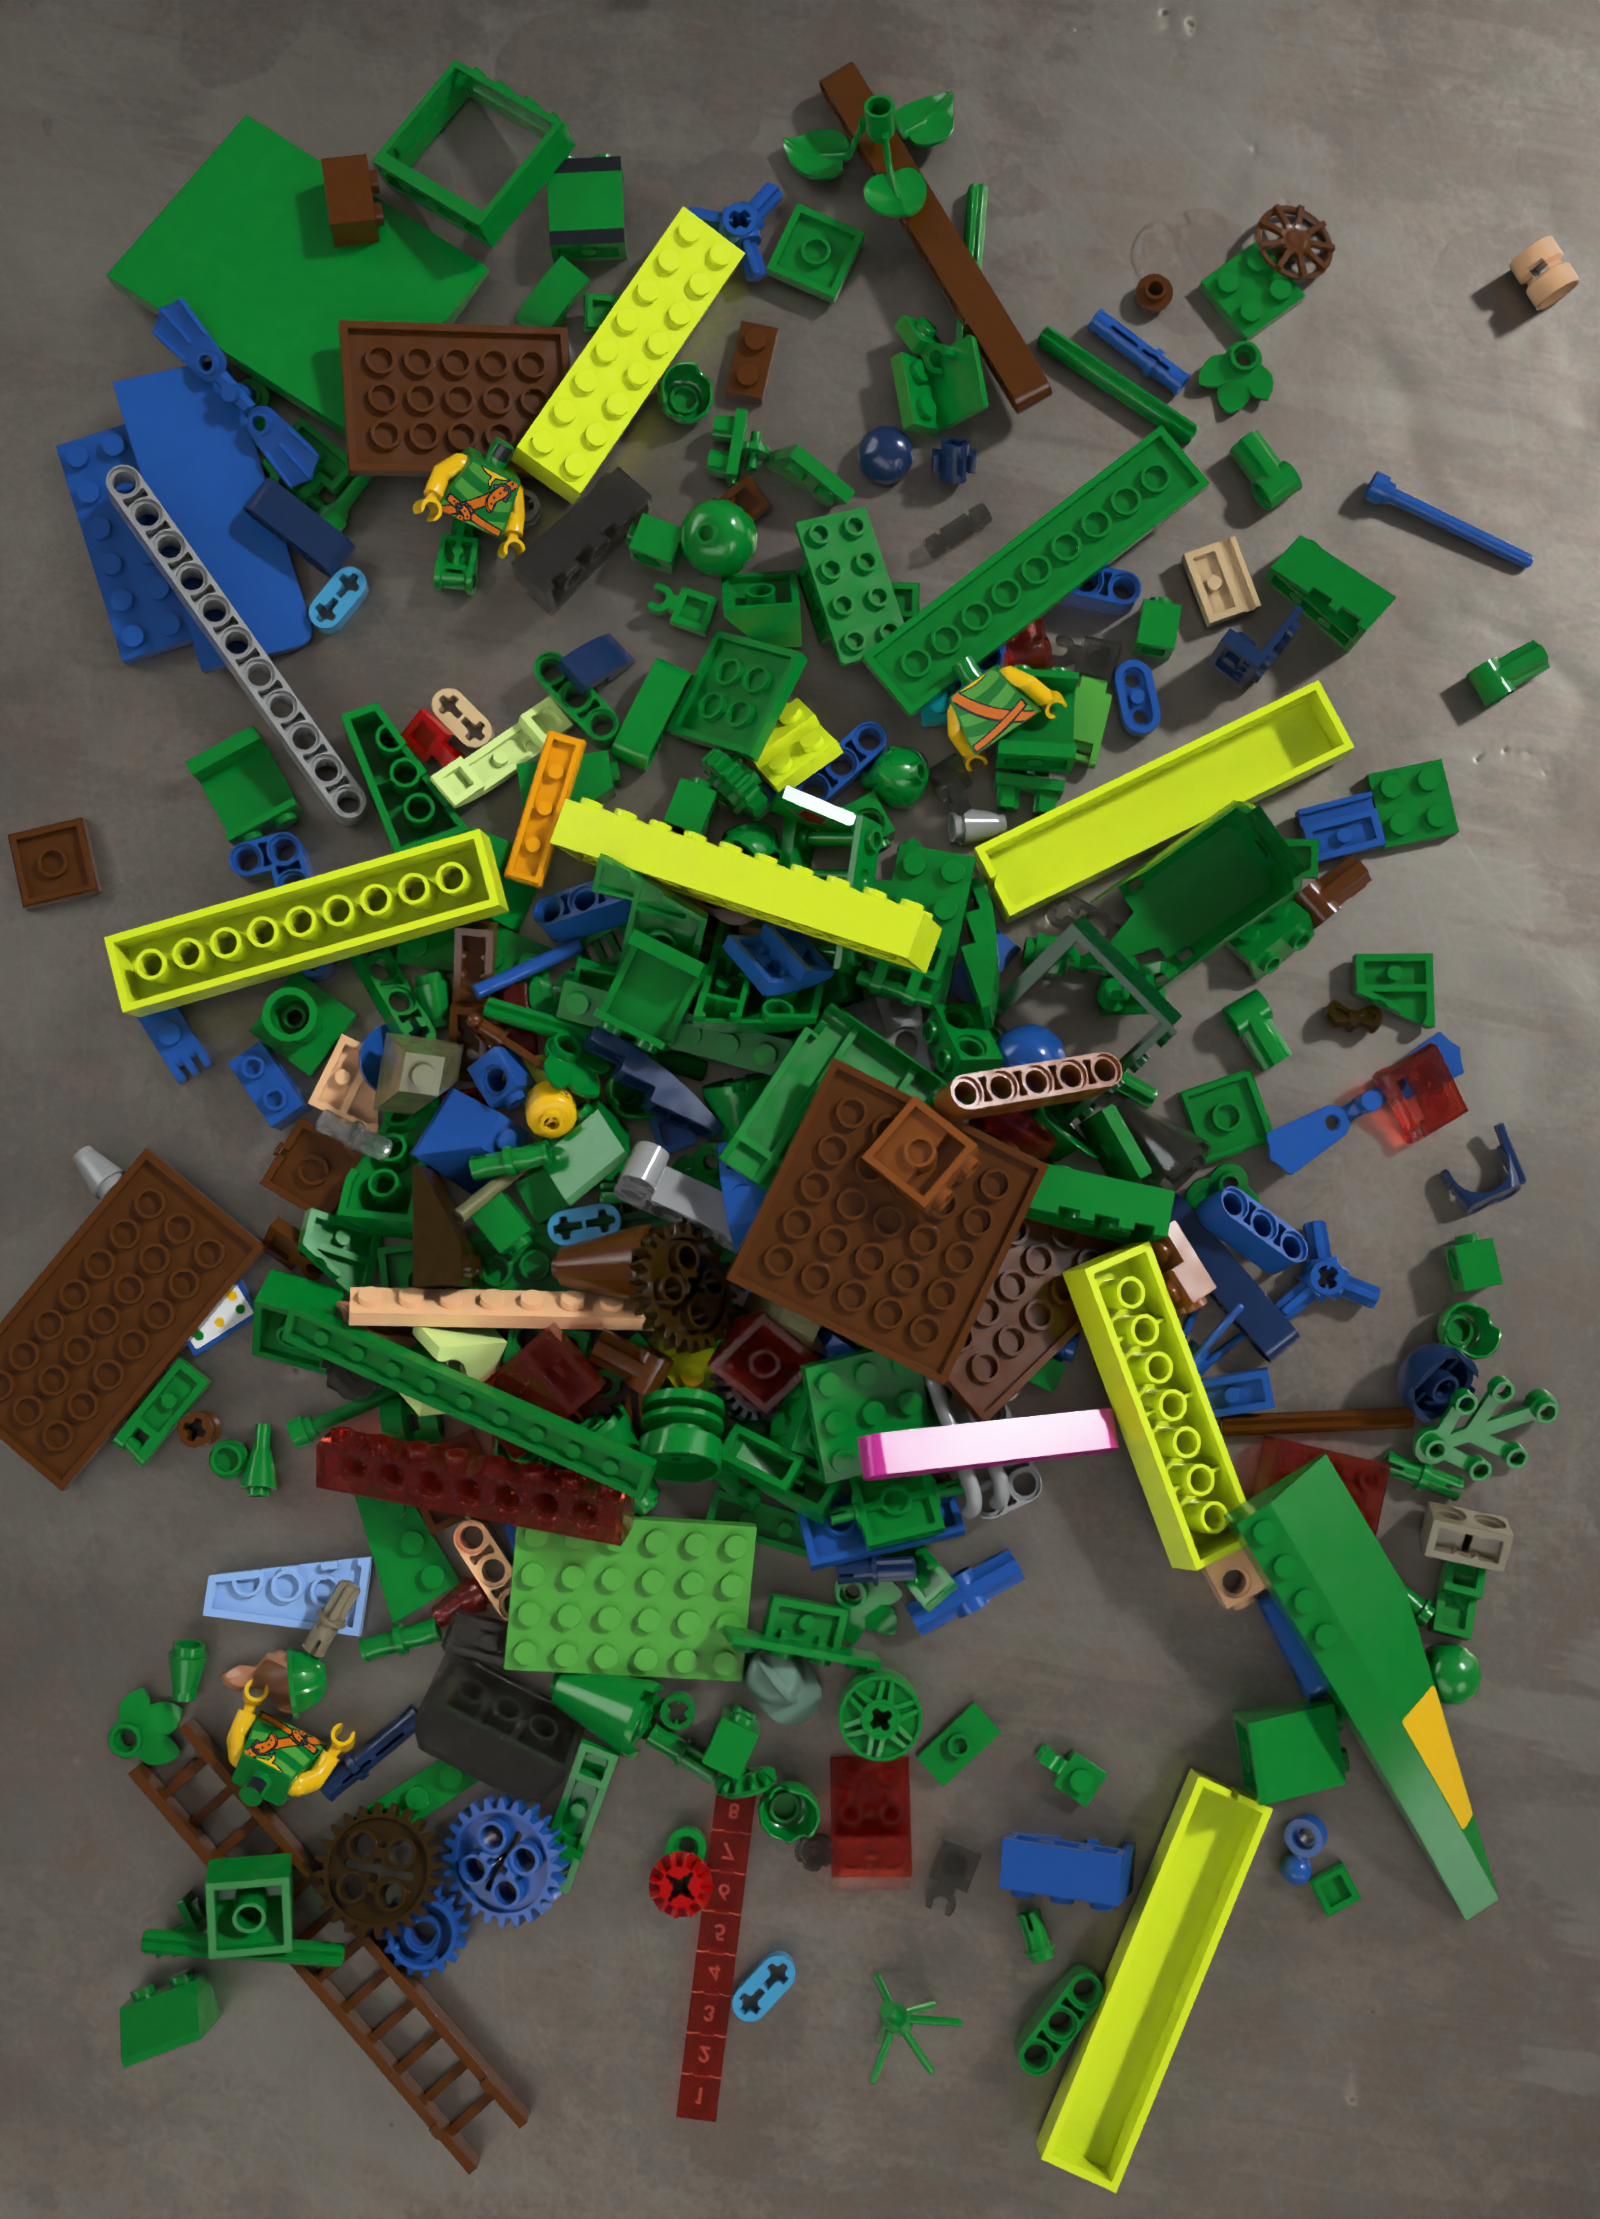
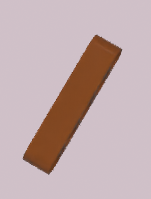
M1099 1052L963 1074L954 1078L935 1094L934 1108L947 1121L957 1122L1092 1099L1101 1095L1121 1080L1123 1074L1122 1065L1114 1055L1108 1052ZM1061 1077L1065 1080L1066 1085L1062 1082ZM1026 1082L1031 1086L1032 1091L1027 1087ZM991 1088L996 1091L998 1097L992 1093ZM955 1093L961 1097L963 1104L957 1100Z

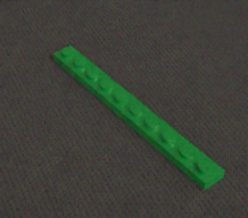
M296 1300L289 1306L281 1340L642 1501L646 1496L658 1460L360 1327L349 1325L348 1322L299 1300Z

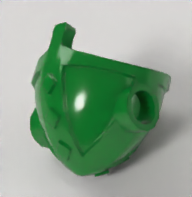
M891 746L878 756L870 770L862 772V786L866 791L873 790L879 801L891 808L913 809V805L922 797L927 787L929 766L924 754L915 748Z
M766 822L736 825L732 829H727L723 832L722 841L740 847L742 849L741 853L753 858L756 852L777 859V864L782 860L783 856L782 851L779 849L777 830Z

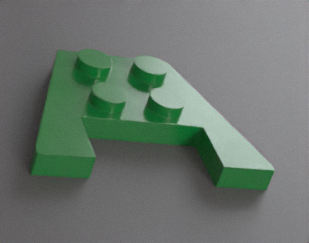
M600 853L592 892L631 900L632 905L618 966L578 958L573 979L610 989L631 946L627 942L634 929L698 960L708 913L608 855Z

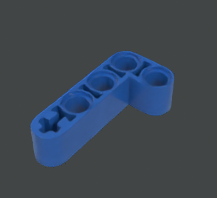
M280 832L242 842L236 845L229 855L231 869L249 883H261L273 879L276 888L314 877L306 847L293 834L287 832ZM287 845H294L296 852L292 859L281 861V850ZM250 855H257V866L250 871H243L244 860ZM335 961L318 966L317 970L311 968L301 971V973L311 981L325 982L335 974L337 964Z

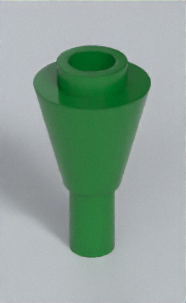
M259 1423L255 1425L254 1449H251L238 1487L246 1489V1496L266 1498L270 1497L271 1490H278L273 1456L270 1450L271 1424Z

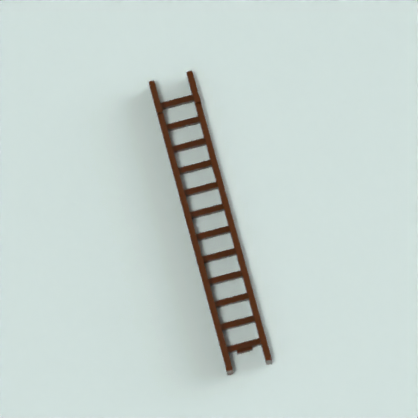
M194 1718L184 1723L179 1728V1731L201 1757L191 1759L173 1775L176 1779L166 1788L144 1762L128 1773L206 1867H208L209 1859L225 1858L224 1855L260 1824L278 1845L271 1854L291 1853L292 1863L304 1876L293 1887V1901L310 1885L315 1890L324 1885V1879L313 1877L314 1872L323 1870L322 1867L264 1800L256 1807L243 1803L239 1796L241 1787L232 1781L236 1768L229 1763L228 1757ZM208 1764L227 1787L191 1818L172 1795ZM234 1794L253 1817L217 1848L198 1825ZM319 1894L325 1901L328 1899L327 1894ZM333 1908L325 1911L295 1939L310 1940L331 1921L336 1909ZM359 1925L352 1932L356 1938L345 1947L343 1964L364 1946L382 1969L347 2000L328 1979L338 1969L337 1967H323L320 1969L318 1966L290 1964L429 2127V2132L435 2139L441 2141L469 2175L477 2168L481 2157L459 2131L495 2099L519 2129L528 2122L529 2109L413 1974H407V1967L402 1964L396 1967L393 1964L396 1958L392 1953H384L383 1950L387 1943L383 1939L376 1940L373 1928L368 1938L362 1939L359 1938ZM390 1976L408 1999L372 2030L354 2008ZM416 2007L434 2030L398 2061L380 2039ZM442 2038L460 2060L428 2090L424 2091L408 2073L407 2069ZM469 2069L478 2079L479 2085L485 2092L455 2120L450 2122L433 2100L463 2072Z

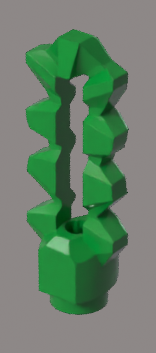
M1038 933L1035 938L1026 937L1021 967L1028 968L1059 936ZM1074 946L1044 975L1046 977L1059 978L1068 969L1072 972H1096L1105 977H1114L1090 952L1080 955ZM1123 955L1142 975H1154V983H1166L1176 975L1177 967L1168 964L1166 961L1158 960L1138 964L1134 956Z

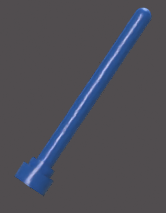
M1380 471L1374 474L1364 493L1363 499L1375 505L1379 502L1386 505L1389 502L1520 567L1528 568L1533 563V556L1530 553L1396 489V484L1391 482V477Z

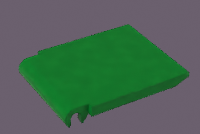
M831 1002L812 1029L805 1026L801 1030L718 1159L764 1191H767L830 1059L833 1057L912 1097L915 1095L932 1107H934L935 1094L948 1083L838 1005Z

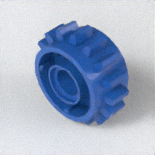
M438 1886L435 1890H431L438 1897V1902L425 1901L424 1906L429 1913L427 1917H421L416 1913L413 1915L416 1923L421 1921L430 1923L434 1928L435 1936L424 1938L418 1934L416 1927L409 1929L402 1922L401 1935L393 1937L387 1927L385 1939H388V1944L383 1951L385 1954L392 1953L396 1959L393 1964L396 1967L401 1964L406 1966L408 1975H412L415 1970H422L423 1976L428 1977L431 1969L435 1967L440 1973L444 1972L447 1967L446 1959L455 1963L460 1956L456 1948H465L468 1939L461 1935V1933L468 1931L470 1927V1922L462 1921L461 1917L465 1913L466 1907H457L454 1902L457 1895L452 1893L447 1896L442 1893L443 1886ZM395 1897L390 1905L392 1907L397 1906L401 1899Z

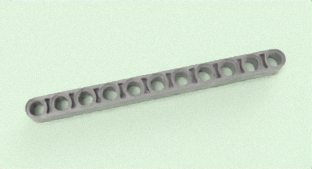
M129 465L113 467L107 474L106 485L109 498L115 509L332 817L344 826L358 824L364 818L366 812V797L358 783L140 473ZM122 483H130L135 486V489L128 494H121L116 491L117 486ZM146 514L158 518L157 522L151 526L141 525L138 520ZM168 546H174L180 550V553L174 558H166L160 554L161 550ZM189 578H197L203 582L202 586L196 590L186 589L182 584ZM212 609H218L225 613V617L221 621L211 622L205 618V614ZM233 641H242L248 648L241 654H234L227 649V646ZM263 672L270 677V681L263 686H256L249 681V678L254 673ZM277 704H286L293 711L289 716L279 718L271 710ZM307 735L314 740L315 744L311 748L303 750L297 748L293 742L298 736ZM328 766L336 771L337 776L331 781H322L315 773L319 768ZM344 798H352L358 802L359 808L353 813H345L339 809L338 803Z

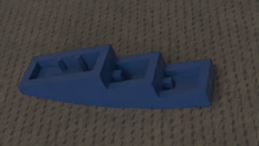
M597 1025L587 1034L582 1045L583 1049L617 1064L611 1079L646 1094L640 1109L709 1141L721 1134L723 1125L701 1100L665 1067L632 1044Z

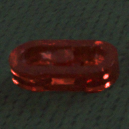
M1022 1111L982 1117L986 1129L991 1134L997 1137H1004L1018 1146V1149L1027 1155L1036 1158H1047L1057 1145L1056 1137L1047 1127Z

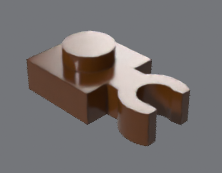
M277 1217L270 1224L263 1240V1244L268 1247L265 1253L291 1271L298 1266L305 1277L317 1281L324 1272L297 1249L301 1231L280 1217Z

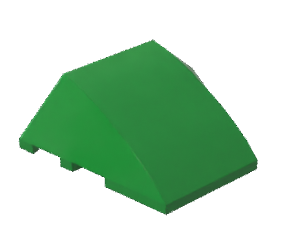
M719 920L708 964L711 967L699 993L692 1020L693 1027L728 1033H777L815 1025L825 981L791 993L763 996L722 948L728 935L737 934L729 931V924Z

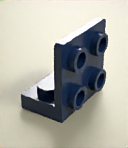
M1297 605L1262 651L1256 648V643L1250 636L1243 632L1236 633L1230 628L1218 643L1207 663L1241 689H1244L1250 680L1258 683L1276 657L1280 655L1302 624L1297 621V618L1304 609Z

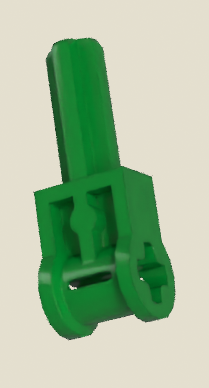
M453 517L451 535L441 534L434 570V589L442 592L444 588L466 591L467 595L473 596L477 586L481 544L479 538H473L475 527Z

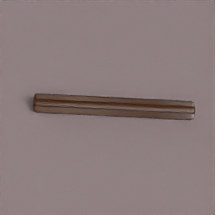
M1407 1407L1235 1414L1220 1417L1219 1424L1222 1435L1243 1436L1411 1429L1415 1424V1416Z

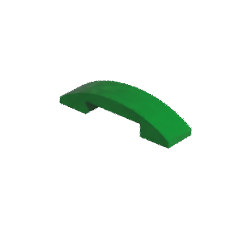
M585 1739L581 1741L550 1830L560 1828L561 1832L554 1840L556 1843L567 1845V1848L558 1854L559 1858L569 1861V1865L562 1871H559L567 1878V1881L560 1887H557L560 1892L569 1894L620 1755L614 1750Z

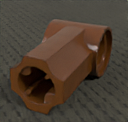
M1351 855L1320 880L1318 878L1315 879L1292 899L1310 914L1313 928L1316 929L1342 908L1341 904L1366 887L1372 879L1363 863Z
M606 1328L603 1329L588 1358L589 1361L624 1378V1382L629 1387L646 1396L653 1391L660 1390L674 1363V1360L663 1352L646 1345L641 1347Z

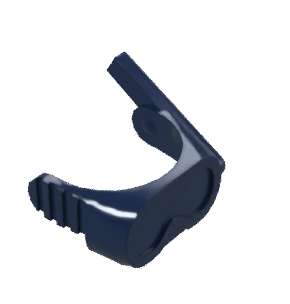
M1504 1122L1494 1125L1500 1143L1497 1146V1151L1508 1172L1502 1185L1490 1192H1471L1458 1185L1447 1169L1440 1172L1441 1178L1444 1179V1184H1447V1189L1451 1190V1194L1455 1196L1456 1202L1468 1215L1475 1214L1494 1203L1502 1202L1512 1197L1521 1189V1185L1527 1181Z

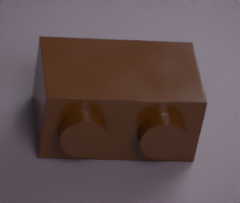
M366 154L321 159L334 246L340 247L380 242L378 226H385L382 203H374L373 194L380 193L377 169L369 170Z

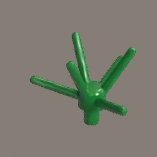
M875 1973L873 1978L884 2003L880 2007L882 2027L875 2038L876 2044H881L870 2074L869 2083L873 2085L877 2082L894 2036L903 2037L927 2073L933 2074L935 2071L934 2067L910 2033L913 2024L961 2027L963 2020L960 2018L914 2015L934 2009L936 2002L928 2001L909 2007L893 2002L881 1975Z

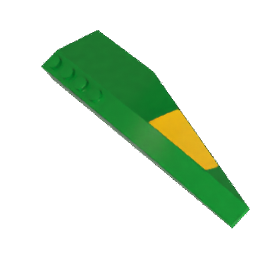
M1322 1453L1223 1517L1460 1914L1467 1921L1498 1901L1499 1897L1409 1596L1404 1584L1328 1456Z

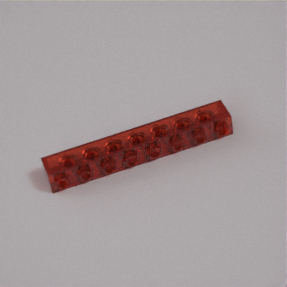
M332 1427L316 1445V1488L622 1546L633 1527L635 1498L571 1469L559 1470L548 1468L537 1462L521 1463L506 1460V1458L500 1455L484 1456L468 1453V1451L462 1448H441L431 1446L424 1441L409 1442L393 1439L387 1434L372 1435L356 1432L350 1427Z

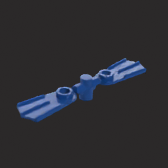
M179 298L169 305L160 307L157 321L151 331L152 334L202 380L215 382L221 389L223 400L234 404L245 417L247 416L246 426L249 434L287 487L292 489L301 483L313 480L321 454L273 409L267 406L255 407L253 389L247 384L237 383L226 371L227 362L225 355L183 298ZM208 356L212 360L210 370H206L204 366V360ZM261 416L266 422V426L262 431L257 427V421Z
M1437 1032L1386 1070L1381 1078V1087L1378 1085L1367 1092L1359 1094L1342 1107L1328 1105L1267 1132L1265 1136L1268 1143L1269 1160L1281 1167L1288 1175H1293L1344 1137L1349 1130L1351 1121L1363 1114L1377 1111L1382 1103L1388 1100L1387 1097L1394 1101H1403L1463 1074L1460 1047L1451 1042L1441 1032ZM1394 1077L1399 1078L1402 1082L1400 1091L1395 1090L1392 1086ZM1328 1116L1333 1117L1336 1121L1334 1130L1326 1127L1325 1120Z

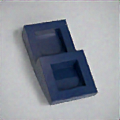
M609 633L585 643L561 658L557 668L583 695L603 680L608 683L632 666L635 660Z

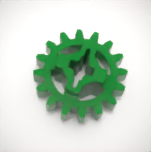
M713 748L700 760V765L705 770L704 773L709 777L707 781L713 785L712 790L717 791L718 800L732 814L738 815L741 812L744 817L747 816L752 822L754 820L758 822L770 811L771 805L767 802V797L761 793L764 790L760 785L762 780L740 757L734 755L730 758L727 753L723 754L720 749Z

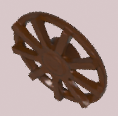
M1277 204L1263 214L1256 226V244L1262 258L1275 272L1286 278L1306 281L1319 277L1329 267L1335 250V244H1332L1331 238L1325 229L1327 224L1324 220L1320 222L1312 214L1305 211V206L1299 205L1294 207ZM1285 214L1296 216L1294 227ZM1276 215L1284 229L1267 220ZM1303 219L1313 227L1306 231L1302 230ZM1262 230H1268L1280 238L1262 241ZM1318 232L1323 242L1311 240L1309 237ZM1271 248L1278 249L1282 257L1277 264L1269 257L1265 250ZM1310 248L1325 251L1324 261ZM1303 255L1317 267L1315 272L1307 274ZM1287 260L1297 262L1298 274L1291 273L1282 268Z

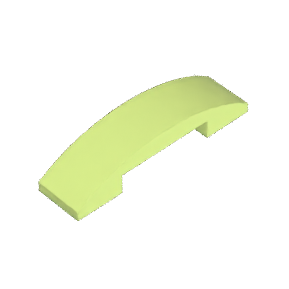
M548 696L520 715L517 724L467 758L463 759L460 756L433 774L430 780L453 808H458L488 793L517 774L516 764L533 762L541 755L548 730L565 735L573 727V723Z

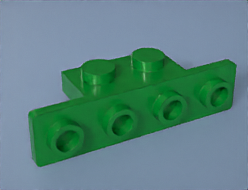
M770 1593L762 1631L724 1625L723 1635L729 1643H732L731 1647L742 1652L754 1653L755 1648L770 1650V1655L787 1660L793 1659V1655L808 1657L807 1660L820 1666H830L831 1661L844 1663L845 1668L860 1673H867L868 1668L881 1670L883 1662L872 1651L841 1646L849 1610L840 1605Z

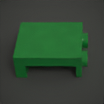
M634 929L627 942L631 946L601 1007L595 1009L593 1016L602 1020L599 1025L600 1028L619 1037L625 1031L637 1037L634 1043L636 1046L656 1054L658 1048L664 1051L670 1050L711 966Z

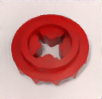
M677 1851L665 1855L654 1865L649 1877L650 1898L657 1906L659 1912H664L674 1919L678 1917H692L695 1913L705 1908L712 1894L713 1880L710 1869L700 1857L690 1852ZM691 1872L692 1874L687 1885L691 1893L685 1894L681 1891L670 1898L674 1884L667 1874L672 1878L675 1877L680 1880L684 1876L687 1877Z

